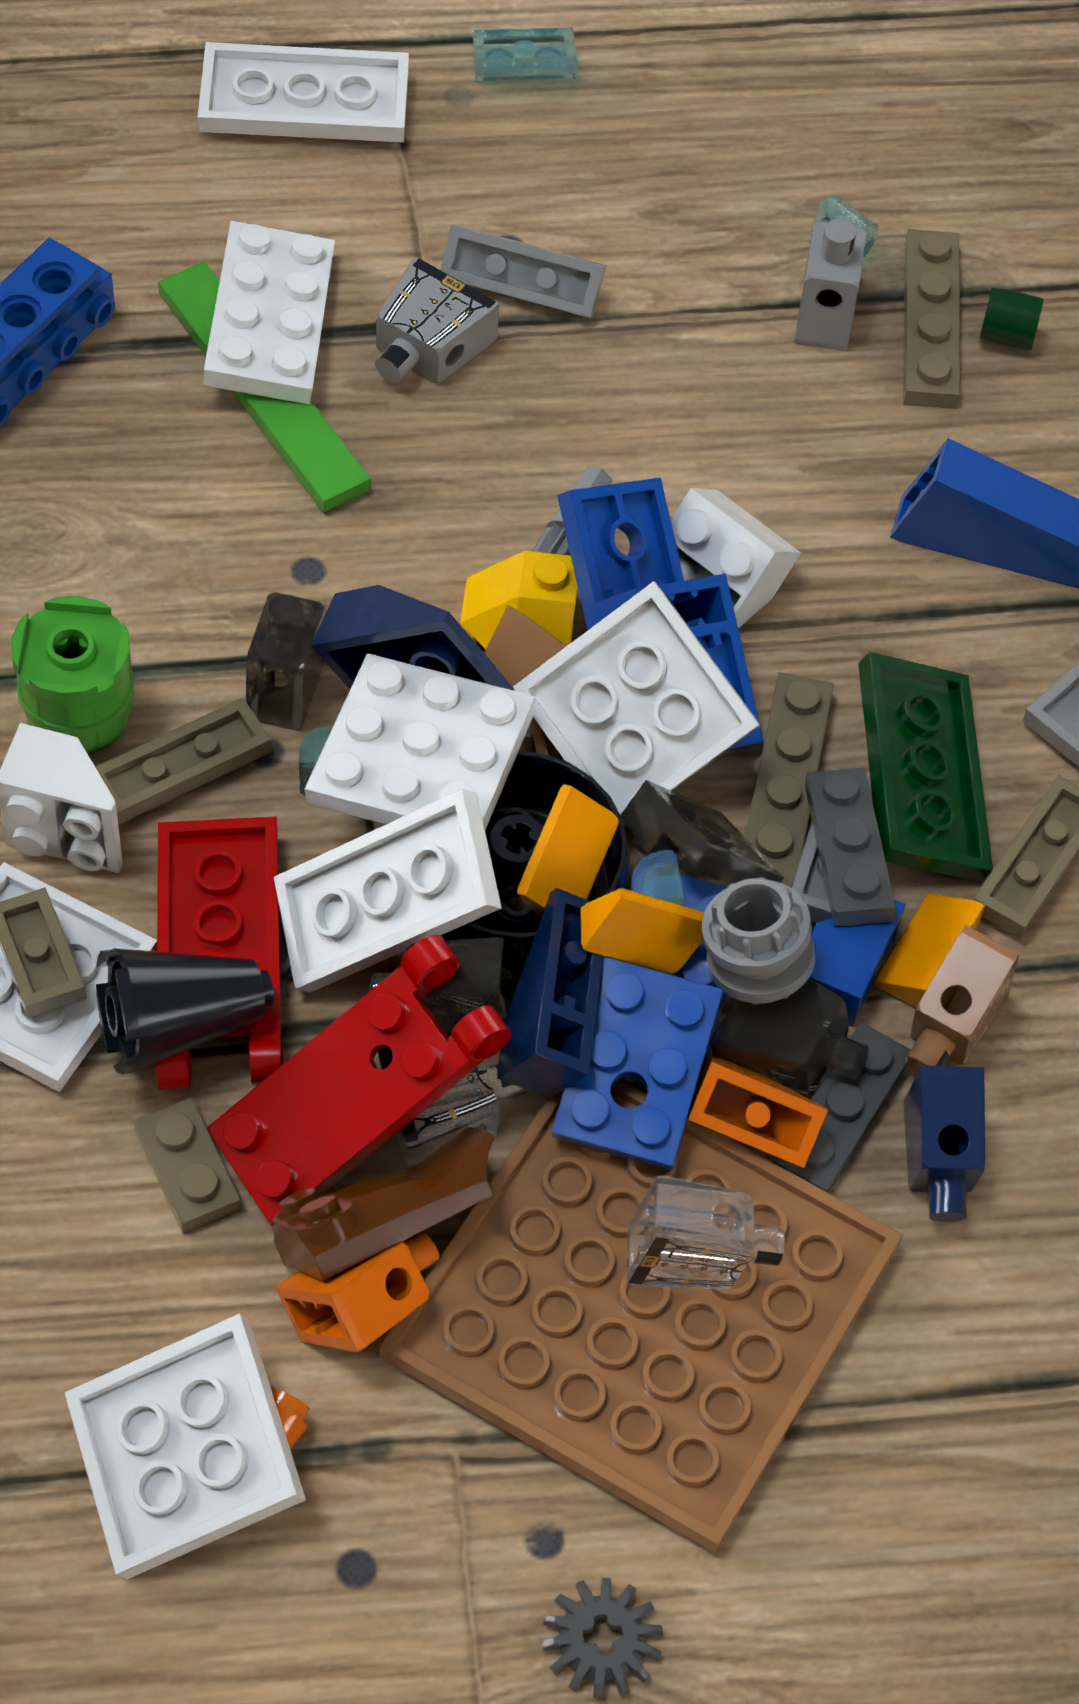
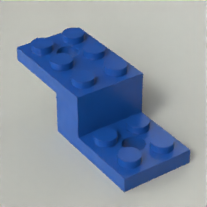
M661 477L574 489L557 495L587 630L653 581L656 582L759 722L726 574L684 581ZM616 528L623 531L629 540L630 548L627 556L621 553L615 544L614 534ZM761 727L756 728L728 750L763 743Z
M637 863L629 890L705 912L713 898L728 887ZM704 940L684 966L674 974L663 973L603 956L589 1074L571 1086L564 1088L551 1132L553 1138L673 1171L702 1069L705 1070L726 997L723 989L717 987L710 975ZM634 1077L646 1086L648 1094L641 1105L635 1108H624L613 1100L611 1090L620 1079Z

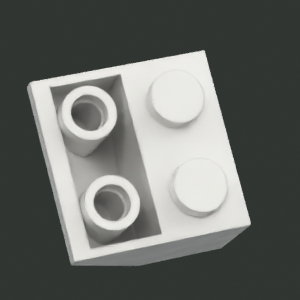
M690 488L671 518L684 581L726 574L738 629L773 598L801 555L800 551L719 490Z
M20 723L0 769V811L6 845L13 846L18 851L29 856L48 855L71 861L75 866L84 870L98 871L103 869L119 874L123 861L116 801L78 737Z

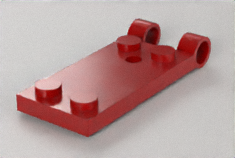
M277 816L158 822L157 952L253 959L260 970H267L271 976L274 1003L271 1007H265L263 1020L220 1037H249L252 1085H258L284 1064L281 1008L280 908L274 877L279 875ZM190 1050L156 1063L159 1090L191 1088Z
M441 935L428 936L410 947L403 955L399 968L207 1127L208 1132L270 1225L274 1226L272 1219L282 1211L279 1203L283 1199L298 1191L314 1188L317 1195L325 1193L474 1068L498 1053L510 1040L512 1033L493 1006H482L465 1015L455 1025L451 1033L452 1037L449 1038L422 1000L433 989L447 982L460 966L459 959ZM389 1047L393 1053L392 1062L387 1068L379 1070L374 1063L375 1055L380 1049Z

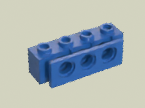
M50 237L0 283V426L5 422L10 411L27 394H33L41 387L45 377L62 360L66 361L76 353L80 343L96 327L100 328L110 320L115 310L112 273Z

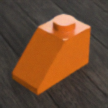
M712 1055L690 1108L688 1120L804 1168L828 1109L766 1076Z

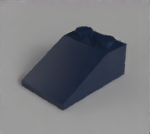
M381 585L335 593L311 644V647L349 689H351L368 653L514 691L512 685L450 612Z

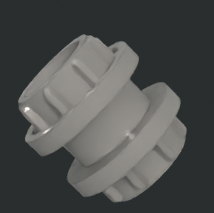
M765 877L751 878L735 884H729L728 888L721 891L709 903L702 919L703 939L707 950L710 975L717 987L723 989L725 994L754 1005L770 1003L788 998L800 989L810 977L815 965V948L811 935L810 913L806 902L795 890L785 884L767 880Z

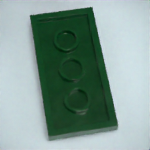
M869 652L858 663L873 807L885 861L982 882L992 872L993 865L969 675Z

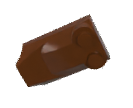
M466 1127L449 1142L406 1172L371 1178L332 1194L317 1195L314 1188H309L286 1197L279 1203L282 1211L272 1219L274 1222V1243L283 1264L324 1281L493 1196L487 1182L486 1173L488 1154L494 1137L488 1131Z

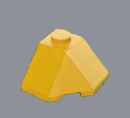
M523 551L467 577L460 620L461 627L475 643L479 642L486 650L507 605H509L568 646L572 643L578 597V586L571 556Z

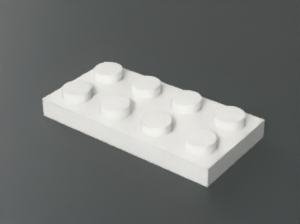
M206 42L198 108V132L404 143L409 53Z
M230 221L201 385L310 405L335 240Z
M464 789L274 877L294 986L296 990L310 993L404 952L423 938L431 935H442L502 908L477 793Z

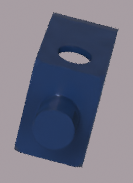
M921 1066L903 1101L908 1186L914 1192H928L929 1219L938 1222L961 1221L967 1218L966 1193L973 1190L985 1169L984 1067Z

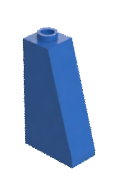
M947 438L902 495L890 538L902 543L1079 588L1078 498Z

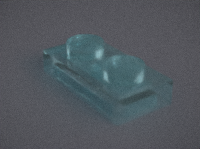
M573 27L472 30L475 82L576 79L577 58Z

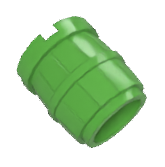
M83 596L55 597L44 602L45 609L35 613L30 619L28 613L23 616L12 635V661L14 672L17 676L18 700L24 709L29 725L78 737L87 754H92L108 747L127 727L131 716L134 682L129 630L124 622L121 624L117 618L112 616L111 608L101 601Z

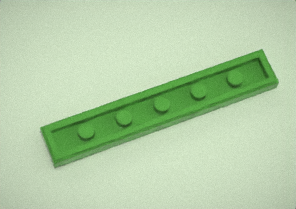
M203 261L158 281L159 295L206 356L220 281L206 262ZM232 391L323 513L371 491V478L311 400L309 405Z

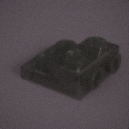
M645 780L621 814L623 823L635 835L632 844L639 852L658 863H661L664 857L668 858L680 870L694 878L709 875L721 880L726 885L759 877H765L767 880L779 883L784 880V877L721 812L653 782Z

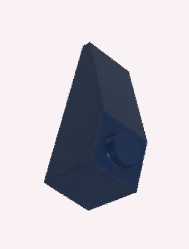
M558 888L549 894L505 1019V1024L512 1034L508 1043L500 1050L497 1079L548 1098L553 1097L564 1090V1088L571 1086L589 1074L603 963L602 955L585 951L581 945V907L591 901Z

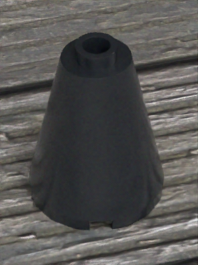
M120 948L101 950L97 958L96 968L108 966V983L96 984L99 1019L107 1052H120L123 1059L113 1066L115 1071L120 1074L136 1072L262 1021L265 1016V1007H271L274 1003L271 976L267 970H260L253 959Z

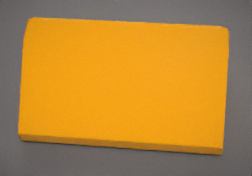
M563 784L517 888V894L537 916L542 917L549 894L556 888L587 900L619 825V819L611 811L574 787Z
M620 888L581 907V945L585 951L663 973L674 974L684 966L704 940L702 933L704 912Z
M928 893L876 977L873 986L916 1008L965 924L975 930L977 929L985 905L975 900Z

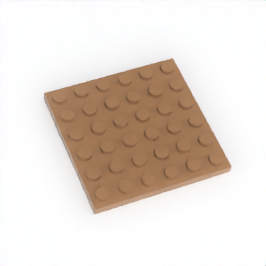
M622 1079L617 1081L611 1090L613 1100L624 1108H635L641 1105L648 1094ZM562 1090L553 1097L547 1098L490 1182L489 1187L493 1196L475 1204L440 1256L439 1261L424 1281L429 1289L428 1300L392 1327L379 1346V1357L716 1554L900 1245L903 1234L728 1137L688 1119L673 1171L553 1138L551 1132L564 1090ZM656 1237L670 1239V1242L678 1246L703 1248L752 1257L747 1262L678 1249L663 1250L659 1256L661 1257L660 1260L701 1263L732 1269L742 1263L747 1262V1264H743L735 1269L743 1272L732 1273L736 1281L730 1277V1271L732 1270L705 1266L708 1269L701 1271L700 1267L704 1265L659 1261L657 1266L649 1272L650 1275L664 1278L735 1282L733 1286L662 1281L643 1282L642 1284L628 1283ZM667 1243L665 1248H676V1246ZM672 1250H675L674 1253H673L672 1256H671V1257H673L674 1259L668 1258V1256H669V1254L671 1253ZM758 1251L783 1253L782 1260L778 1266L752 1263L755 1262ZM661 1263H668V1265L661 1267ZM681 1265H688L687 1268L681 1269ZM722 1269L727 1270V1272H724V1273L720 1274V1273H721L720 1270H722ZM647 1275L644 1281L656 1280V1278Z

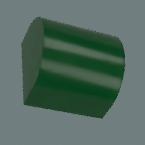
M991 288L979 339L1032 350L1044 299L1000 288Z

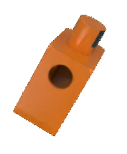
M421 1231L324 1281L299 1271L277 1284L275 1288L301 1342L360 1352L428 1300L429 1289L421 1273L439 1261V1253L431 1238L424 1231Z

